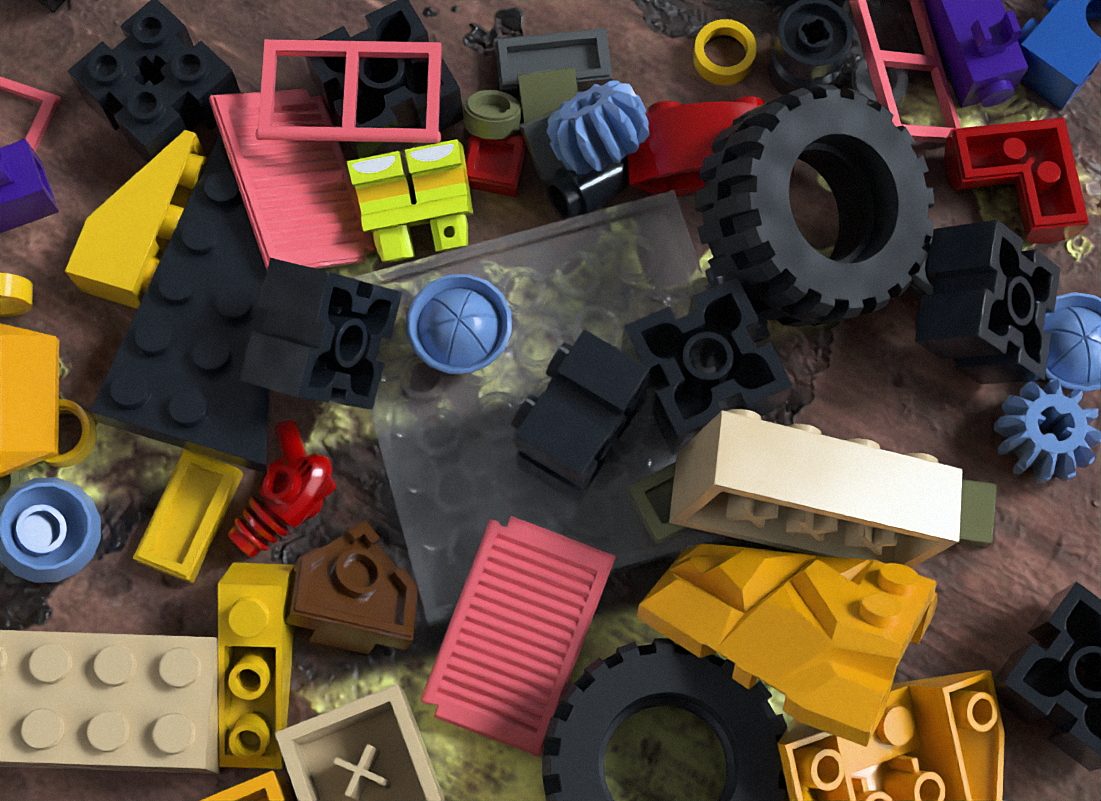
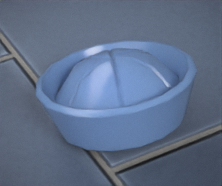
M470 274L445 275L429 282L413 298L406 315L407 337L414 353L429 367L448 374L473 373L489 366L505 350L512 332L511 310L503 294L489 281Z
M1078 292L1059 295L1056 298L1054 313H1046L1043 329L1051 334L1045 380L1049 382L1050 380L1059 379L1062 389L1068 390L1083 389V392L1101 389V298Z
M57 477L33 478L15 486L0 500V562L15 576L35 583L59 582L79 573L94 557L101 540V517L93 499L78 485Z

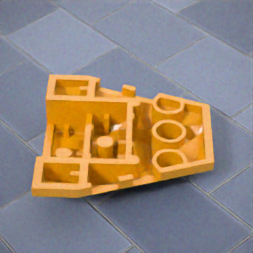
M702 543L686 547L639 604L637 618L699 658L719 653L735 663L732 679L747 689L755 686L756 678H759L786 695L782 711L799 722L867 747L885 712L896 668L910 642L919 645L934 616L938 602L937 593H935L937 584L935 580L918 575L912 568L898 563L886 564L874 559L816 556L769 549Z

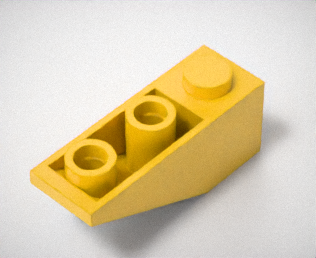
M184 130L87 217L65 269L66 274L80 292L138 309L208 160L196 133Z
M233 562L218 583L219 767L283 768L284 759L275 732L287 728L295 625L286 624L285 618L294 564Z

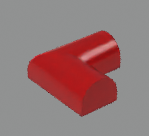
M1065 117L950 130L945 142L944 161L947 179L951 188L957 191L1014 184L1025 236L1028 242L1034 244L1059 242L1078 235L1089 225Z

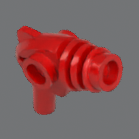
M293 420L282 421L274 428L282 457L269 466L268 474L264 478L263 485L259 488L264 502L252 496L249 500L252 509L245 507L242 512L247 521L240 517L235 518V525L228 531L232 541L252 558H255L261 551L269 550V545L265 539L271 543H276L280 540L277 533L283 537L289 535L291 532L286 524L297 528L305 520L313 518L320 511L323 499L336 489V484L331 477L333 470L330 458L316 453L307 455L298 425Z

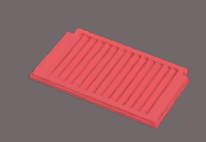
M306 89L275 91L272 126L334 127L326 103L321 95L310 97ZM261 92L211 95L209 101L266 270L268 269L270 257L315 269L365 262V253H373L377 248L373 235L363 231L362 214L356 189L352 185L340 142L258 140L255 133L258 128Z
M510 516L506 527L502 526L499 521L490 519L421 696L423 703L437 705L434 718L540 757L544 748L545 734L550 718L553 717L559 705V699L566 690L616 556Z

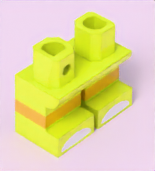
M458 139L406 149V156L400 151L347 161L351 182L355 186L361 209L363 231L373 235L374 243L382 262L391 263L414 258L415 254L409 227L428 223L431 225L436 252H447L468 247V222L466 216L473 215L464 149ZM410 174L412 175V180H413V185H414V190H415V195H416L417 203H415V197H414V192H413V187H412V182H411Z

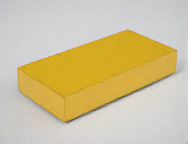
M184 449L133 559L138 563L193 584L242 479V471L239 468L206 455Z

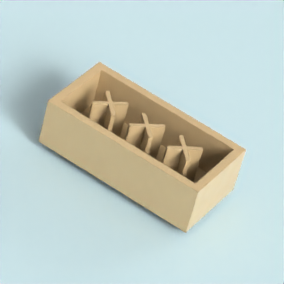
M744 409L722 410L677 453L669 523L808 555L874 559L886 564L898 563L914 568L959 542L962 469L940 464L936 457L929 454L908 453L903 455L882 450L878 443L868 439L841 440L821 435V431L811 425L791 424L784 426L763 421L761 416L753 411Z
M399 684L275 732L298 801H445L408 698Z

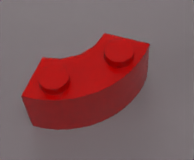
M747 96L737 98L732 102H701L681 105L674 101H661L648 107V113H645L649 122L648 129L650 134L644 142L638 144L639 148L635 153L627 154L630 186L668 200L685 194L696 193V191L703 189L705 181L699 179V172L704 158L714 154L711 151L713 141L722 130L732 126L734 119L747 111L763 105V100L758 97ZM794 167L790 178L795 177Z

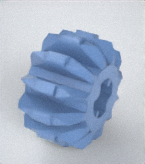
M609 81L602 86L594 84L584 92H577L576 96L571 100L561 102L558 107L559 110L552 113L548 118L549 126L546 130L552 141L550 145L557 159L562 160L567 170H574L577 174H587L593 169L602 172L610 164H620L621 159L627 154L635 153L639 148L638 144L644 142L650 134L648 129L649 122L645 115L646 109L638 94L635 95L630 84L620 83L619 81Z
M1059 379L1050 380L1043 390L1033 381L1021 388L1020 397L1010 395L1003 402L1002 410L1006 416L1000 417L994 423L993 431L1007 437L998 446V454L1007 456L1015 453L1019 458L1013 466V474L1020 475L1031 466L1033 467L1037 484H1045L1051 479L1053 473L1061 481L1066 482L1076 475V467L1086 468L1095 460V454L1090 447H1095L1101 442V431L1088 424L1098 417L1099 409H1081L1077 403L1082 399L1083 389H1074L1066 397L1063 396ZM1039 426L1042 430L1053 429L1056 436L1053 433L1043 435L1039 430Z

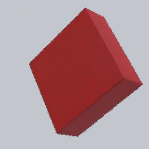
M471 134L465 155L469 188L517 197L528 151L523 136L512 135L508 138L494 140L480 138Z

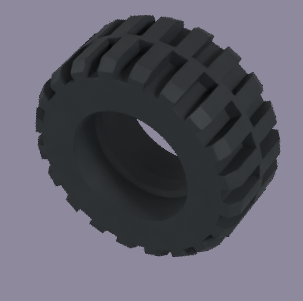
M816 85L807 90L800 88L734 119L732 126L722 130L713 141L711 151L714 154L705 157L703 160L699 179L705 181V187L696 191L695 211L702 212L704 225L697 227L701 245L708 243L713 258L709 259L708 263L716 277L725 276L728 281L737 277L749 301H752L751 305L756 315L767 321L777 319L782 325L792 327L810 324L816 326L873 313L886 307L890 299L898 298L910 286L912 281L910 275L919 273L926 258L927 252L922 249L924 243L931 241L934 221L928 219V208L934 207L935 202L933 188L926 187L923 173L929 171L923 155L916 156L910 144L915 140L907 128L903 125L896 127L891 122L894 115L880 103L876 102L867 105L868 97L863 93L850 88L840 91L834 85ZM797 159L813 167L824 178L837 204L839 215L838 238L829 258L817 252L805 240L796 225L791 211L789 184Z
M654 638L652 644L638 647L636 642L618 647L616 653L604 660L599 657L584 669V674L574 684L570 683L559 699V705L553 717L550 718L545 734L542 756V778L546 801H614L609 792L604 772L605 753L612 735L627 718L641 710L657 706H671L684 709L701 718L713 730L721 743L726 761V779L718 801H790L778 748V742L786 731L787 724L783 714L776 715L768 702L772 695L761 680L752 688L747 689L732 679L735 665L732 661L724 660L713 654L699 658L682 646L674 644V641L669 638Z

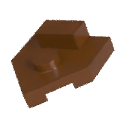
M364 520L348 529L338 539L322 548L317 547L298 558L292 571L285 623L310 629V642L368 655L376 644L407 650L413 641L418 585L403 567L399 569L378 544L380 537L369 523Z

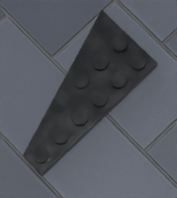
M219 134L90 413L95 422L268 474V439L272 409L271 389L240 381L246 347L250 341L252 331L262 333L268 309L258 307L261 287L267 270L221 134Z

